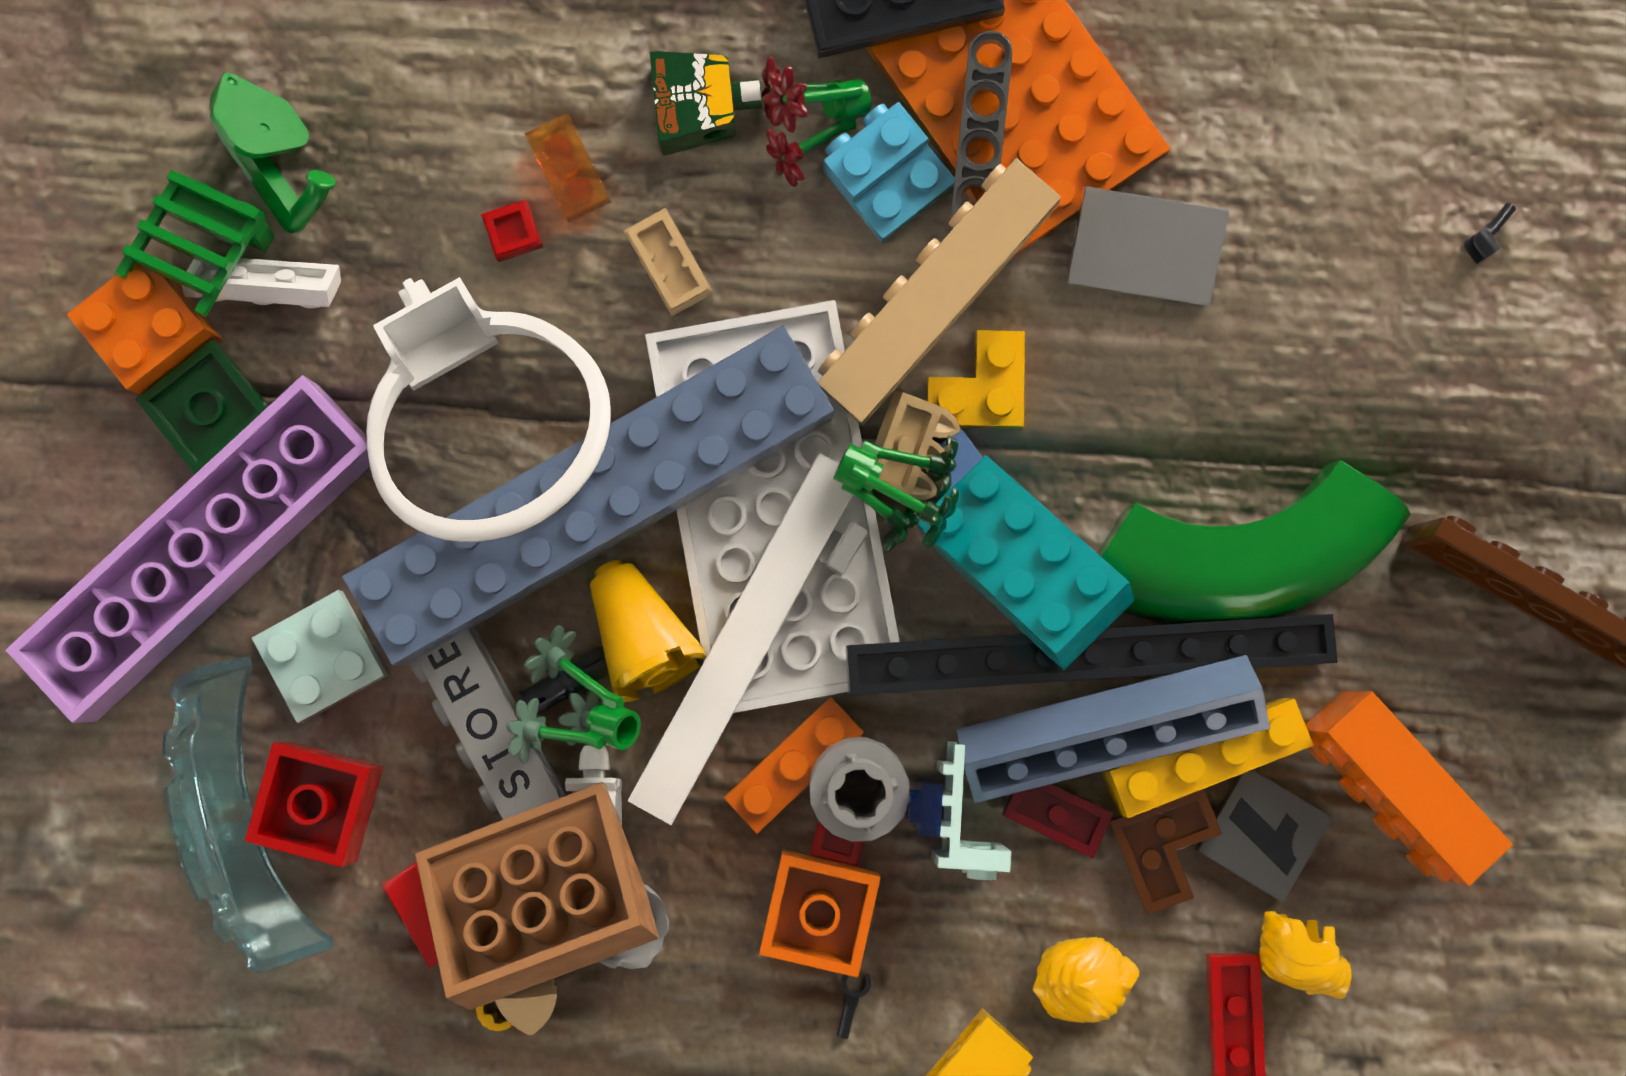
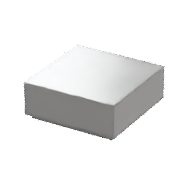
M854 522L853 524L850 523L827 559V568L842 577L867 537L868 531Z

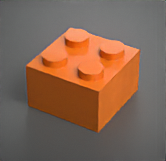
M138 264L129 272L126 279L120 278L117 275L66 314L125 389L138 395L144 393L211 339L218 343L224 340L209 320L195 311L197 305L190 297H184L183 289L179 283Z
M783 849L759 955L858 978L881 878L879 871Z

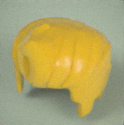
M1276 911L1265 912L1260 937L1261 947L1259 950L1262 970L1271 979L1292 988L1306 991L1308 995L1323 994L1343 999L1350 988L1352 969L1347 959L1339 955V947L1335 942L1334 927H1323V938L1321 940L1317 920H1307L1305 927L1301 920L1288 918L1286 914H1277Z
M1084 937L1067 939L1057 942L1056 945L1047 948L1043 953L1040 964L1037 967V977L1033 985V992L1040 999L1047 1013L1054 1018L1077 1023L1101 1022L1117 1014L1118 1009L1124 1005L1125 996L1131 991L1138 979L1139 970L1135 963L1128 957L1122 956L1119 949L1105 941L1104 938Z

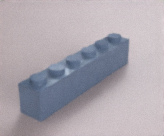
M1247 655L974 724L956 729L959 744L965 745L964 769L974 803L1264 731L1270 729L1263 688Z

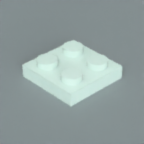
M340 590L333 592L252 637L297 723L306 722L388 676L344 592Z

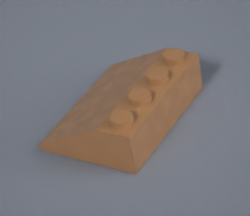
M603 782L415 853L445 997L466 1009L472 1010L659 939L645 886L607 787Z

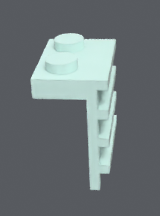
M947 741L946 761L936 760V770L945 775L944 790L935 789L934 800L943 806V819H933V830L942 837L941 849L931 848V859L938 868L962 869V873H966V878L997 880V872H1010L1011 851L1000 842L960 840L965 745Z

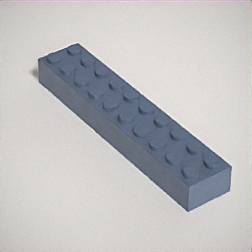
M782 325L610 423L605 449L590 478L567 504L542 522L511 536L481 542L449 541L419 532L342 577L391 664L405 667L466 630L471 629L832 421L834 409L786 328ZM585 438L446 518L455 520L487 519L509 513L532 502L550 489L565 474L577 457Z

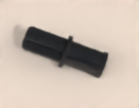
M598 647L572 662V664L596 682L609 675L603 647ZM562 670L558 671L556 678L552 679L547 676L518 693L526 705L534 698L539 700L536 716L538 717L541 713L569 698L571 693H578L585 687Z

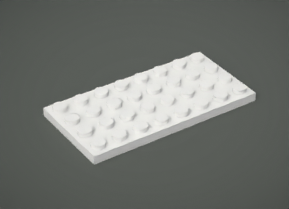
M826 301L645 334L656 397L782 325L786 328L818 382L822 375L817 371L828 356L836 349L842 354L845 352L836 301ZM825 392V396L834 409L832 421L677 509L700 644L706 656H708L819 453L840 463L849 444L859 448L862 446L858 421ZM853 495L734 713L848 692L845 646L900 642L876 513L874 509L857 496ZM854 522L866 529L868 534L841 577L827 568L826 561L849 524Z

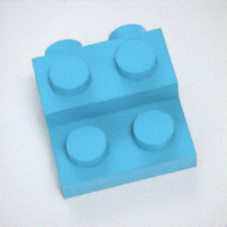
M899 102L890 109L885 104L875 107L862 121L865 128L852 138L847 133H843L834 139L825 149L828 157L823 160V172L881 243H884L953 189L955 177L928 146L929 138Z

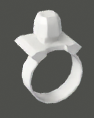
M584 746L579 759V770H583V778H566V791L577 792L603 782L607 787L622 826V780L618 778H605V770H610L609 753L605 746L601 749Z

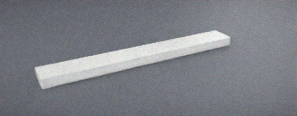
M821 453L817 456L628 799V802L670 825L673 824L853 494L841 489L843 483L833 479L839 463Z

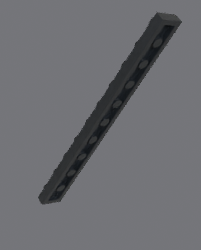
M1333 614L1107 628L1064 671L1025 634L845 646L849 696L1167 675L1247 655L1253 669L1338 663Z

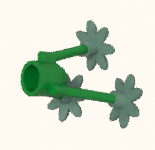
M561 625L553 629L548 641L543 638L536 639L535 646L539 653L530 656L525 662V667L533 669L531 674V681L533 683H537L546 672L550 678L554 679L558 671L563 670L587 688L588 692L584 700L577 693H571L569 695V702L575 712L565 713L558 718L560 724L572 726L570 730L546 727V718L543 716L536 717L539 707V700L537 698L532 699L528 705H526L525 701L519 700L517 702L515 711L517 720L510 721L506 725L507 730L514 734L509 743L508 753L510 755L518 753L519 760L523 764L528 762L531 748L535 750L541 749V742L544 738L566 741V744L569 746L581 743L597 749L608 745L618 750H626L633 745L640 732V717L636 712L623 707L624 698L609 692L570 662L574 653L566 648L576 638L577 633L569 631L564 634V628Z

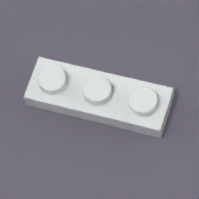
M240 258L215 302L235 300L249 301L257 305L272 303L300 305L310 309L329 307L341 283L339 265ZM193 259L186 272L211 282L217 269ZM182 285L184 297L202 298L203 294Z

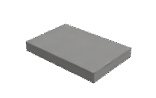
M1084 186L1066 282L1210 306L1230 210Z

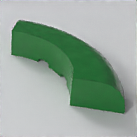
M1338 460L1324 466L1313 482L1287 506L1269 517L1251 523L1232 526L1189 524L1155 513L1136 502L1125 508L1097 554L1130 582L1134 602L1123 612L1128 615L1131 614L1154 620L1162 624L1275 618L1317 602L1349 582L1369 566L1390 544L1411 513L1397 496L1344 461Z

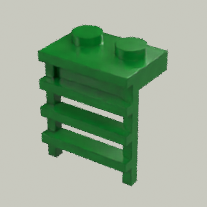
M171 170L166 177L169 183L161 196L156 194L152 201L154 208L146 221L141 219L137 226L139 233L132 245L126 244L122 251L124 258L115 274L120 278L126 279L129 272L138 264L203 294L195 311L207 317L247 246L251 245L266 252L275 236L265 221L266 215L255 206L244 201H238L206 183L195 181ZM167 214L232 246L226 257H222L160 228L159 225ZM153 239L217 269V272L212 281L207 282L145 253L144 250L150 240Z

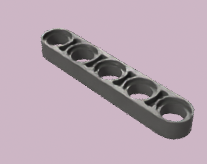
M993 30L984 31L977 35L969 48L951 218L962 206V194L971 187L982 188L981 185L985 179L1001 164L1012 67V45L1005 35ZM993 43L1003 49L1005 57L1000 65L994 68H987L978 62L976 58L977 52L985 44ZM984 91L995 94L1000 103L997 111L990 116H981L974 112L971 103L976 94ZM977 139L987 140L994 148L992 159L985 164L978 165L972 163L966 155L969 144ZM951 226L949 228V233L953 230Z

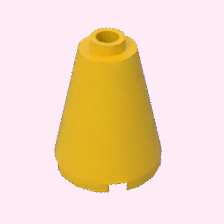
M613 560L603 564L595 571L596 577L590 582V590L614 694L622 696L624 702L639 700L638 690L651 687L654 694L659 693L681 682L700 667L696 658L705 660L707 657L702 646L634 564H622L621 560Z

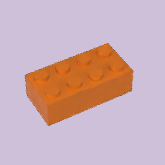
M1341 691L1305 724L1314 745L1306 748L1308 752L1323 766H1327L1330 763L1343 777L1338 781L1341 788L1357 803H1361L1363 800L1376 813L1372 818L1375 825L1391 840H1395L1398 837L1410 851L1406 855L1408 861L1425 877L1429 878L1432 875L1444 883L1452 881L1469 887L1513 846L1511 841L1373 691Z

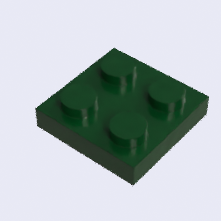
M213 339L135 399L194 474L204 467L269 406L222 346Z

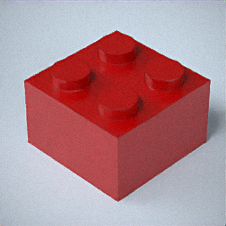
M293 741L272 743L245 842L338 867H344L357 862L384 766Z

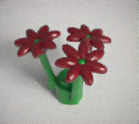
M770 56L767 59L765 68L762 70L761 76L766 87L762 90L761 97L765 103V115L768 119H771L772 126H779L783 122L786 130L794 133L796 130L795 116L807 117L808 112L804 103L822 102V108L827 118L836 120L835 124L799 144L795 141L788 144L783 132L776 135L771 128L767 130L769 144L766 146V151L771 157L778 159L775 164L776 172L779 174L784 173L788 183L796 187L798 181L805 180L804 174L796 164V162L803 159V153L841 132L855 130L856 119L865 117L871 110V96L866 83L859 78L843 82L835 80L825 83H794L792 67H785L780 77V67H775L774 56Z

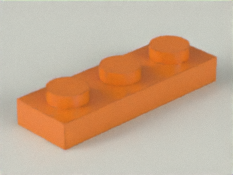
M830 697L739 782L724 799L758 834L810 784L809 778L815 761L828 746L845 738L860 737L864 731Z

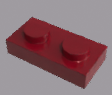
M1053 784L1010 794L1001 815L1090 858H1094L1114 813Z

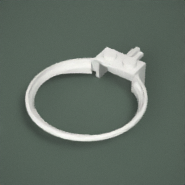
M460 277L432 293L422 279L415 283L411 278L403 282L405 288L398 292L405 308L373 325L391 358L390 365L373 395L367 418L368 458L378 492L393 513L406 524L432 537L449 541L481 542L495 540L519 533L542 522L556 513L580 491L598 465L605 449L611 422V405L607 385L599 367L575 340L557 327L539 318L522 313L492 312L480 309ZM517 334L535 337L563 351L576 364L586 382L590 398V420L584 443L577 457L565 474L550 489L532 502L514 511L479 520H455L435 516L413 505L402 495L387 470L383 444L384 432L390 412L397 398L408 384L415 391L498 344L496 335Z

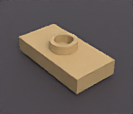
M666 208L624 230L629 243L671 317L713 294L710 285Z

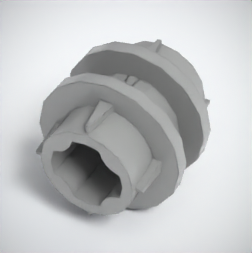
M867 737L845 738L828 746L816 759L809 778L810 804L818 821L833 835L851 842L872 841L889 833L903 818L910 800L909 779L898 756L884 743ZM853 770H865L871 778L881 780V787L877 788L873 793L871 803L853 807L848 799L837 797L835 791L844 784L845 774Z

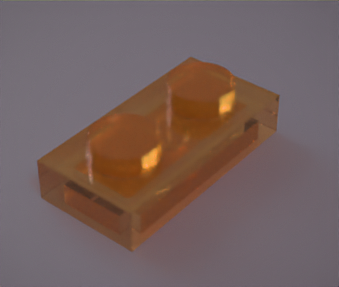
M568 113L525 133L568 223L611 203Z

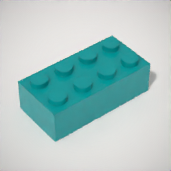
M985 455L935 504L940 507L945 496H950L954 488L958 489L959 498L956 503V510L952 516L946 519V529L941 532L932 548L1064 671L1134 602L1130 582ZM921 519L917 524L921 534L925 537L931 526Z

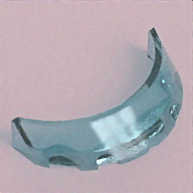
M250 656L194 667L174 681L169 695L176 702L173 727L163 733L162 756L168 759L172 768V782L165 787L166 803L173 837L177 842L179 858L196 901L206 899L213 912L211 928L221 942L224 944L233 941L248 957L247 967L259 974L335 948L332 936L312 923L292 900L275 872L265 847L245 842L253 813L245 777L242 746L244 699L252 670Z

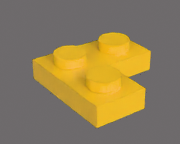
M977 330L975 333V378L928 377L927 402L948 410L956 418L960 428L1022 429L1024 427L1025 331Z

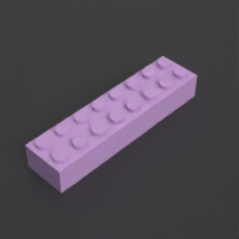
M302 375L5 651L72 723L97 722L370 467L367 436L318 384Z

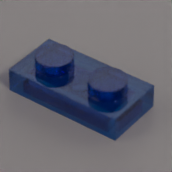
M916 779L915 790L909 789L910 800L905 811V819H908V823H913V828L919 836L940 837L943 785L936 780Z

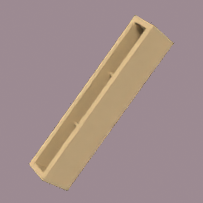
M1017 158L1007 168L999 164L989 174L981 185L986 192L973 206L967 201L958 209L948 223L953 230L941 243L934 238L922 250L915 260L921 266L908 280L901 275L884 294L883 299L888 303L876 317L869 312L854 327L850 335L855 340L842 354L836 349L819 367L817 372L822 375V378L818 381V384L822 391L862 426L866 424L894 390L897 389L1058 207L1061 196Z

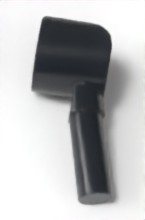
M1506 203L1485 228L1464 242V248L1476 264L1501 249L1493 235L1500 231L1501 227L1515 212L1516 207L1512 203Z
M868 973L865 975L863 988L858 992H852L848 988V975L842 974L840 985L845 996L837 1036L840 1038H849L859 997L869 992L871 978Z

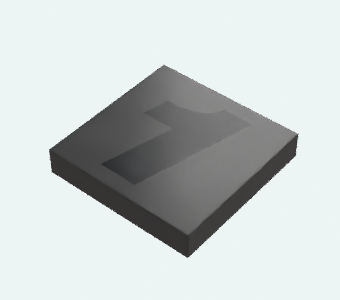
M1250 770L1236 777L1215 813L1222 834L1199 842L1194 850L1283 903L1332 817L1258 772Z

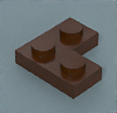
M1204 789L1133 817L1126 818L1120 815L1112 818L1110 821L1147 915L1194 898L1176 851L1222 834Z

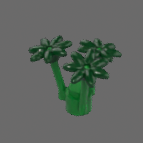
M948 435L944 452H941L940 455L931 453L929 457L882 448L867 440L863 442L861 448L853 444L848 445L833 479L843 483L841 489L857 496L885 518L883 522L891 530L881 540V542L885 543L883 547L884 552H890L898 543H903L908 534L907 529L916 526L920 519L931 526L923 538L922 544L927 548L932 547L937 542L941 532L946 529V519L952 516L956 510L959 491L954 488L950 496H945L940 507L930 501L926 505L924 500L921 499L919 501L880 480L879 476L884 465L876 462V458L927 468V473L937 475L935 479V484L938 485L936 498L940 499L950 489L952 484L950 472L954 471L957 467L954 458L958 452V442ZM874 488L907 508L904 513L896 507L890 509L870 492Z

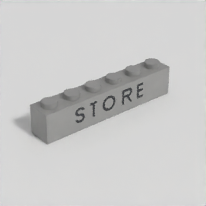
M475 626L410 663L419 681L423 684L428 681L437 699L432 701V705L438 718L446 727L451 724L460 739V742L455 744L460 759L467 769L470 770L475 767L484 785L479 787V792L490 812L495 813L498 811L504 820L567 796L542 749L535 750L531 748L526 764L519 760L518 753L515 755L508 753L509 743L514 734L507 730L506 725L510 721L517 720L515 712L517 703Z

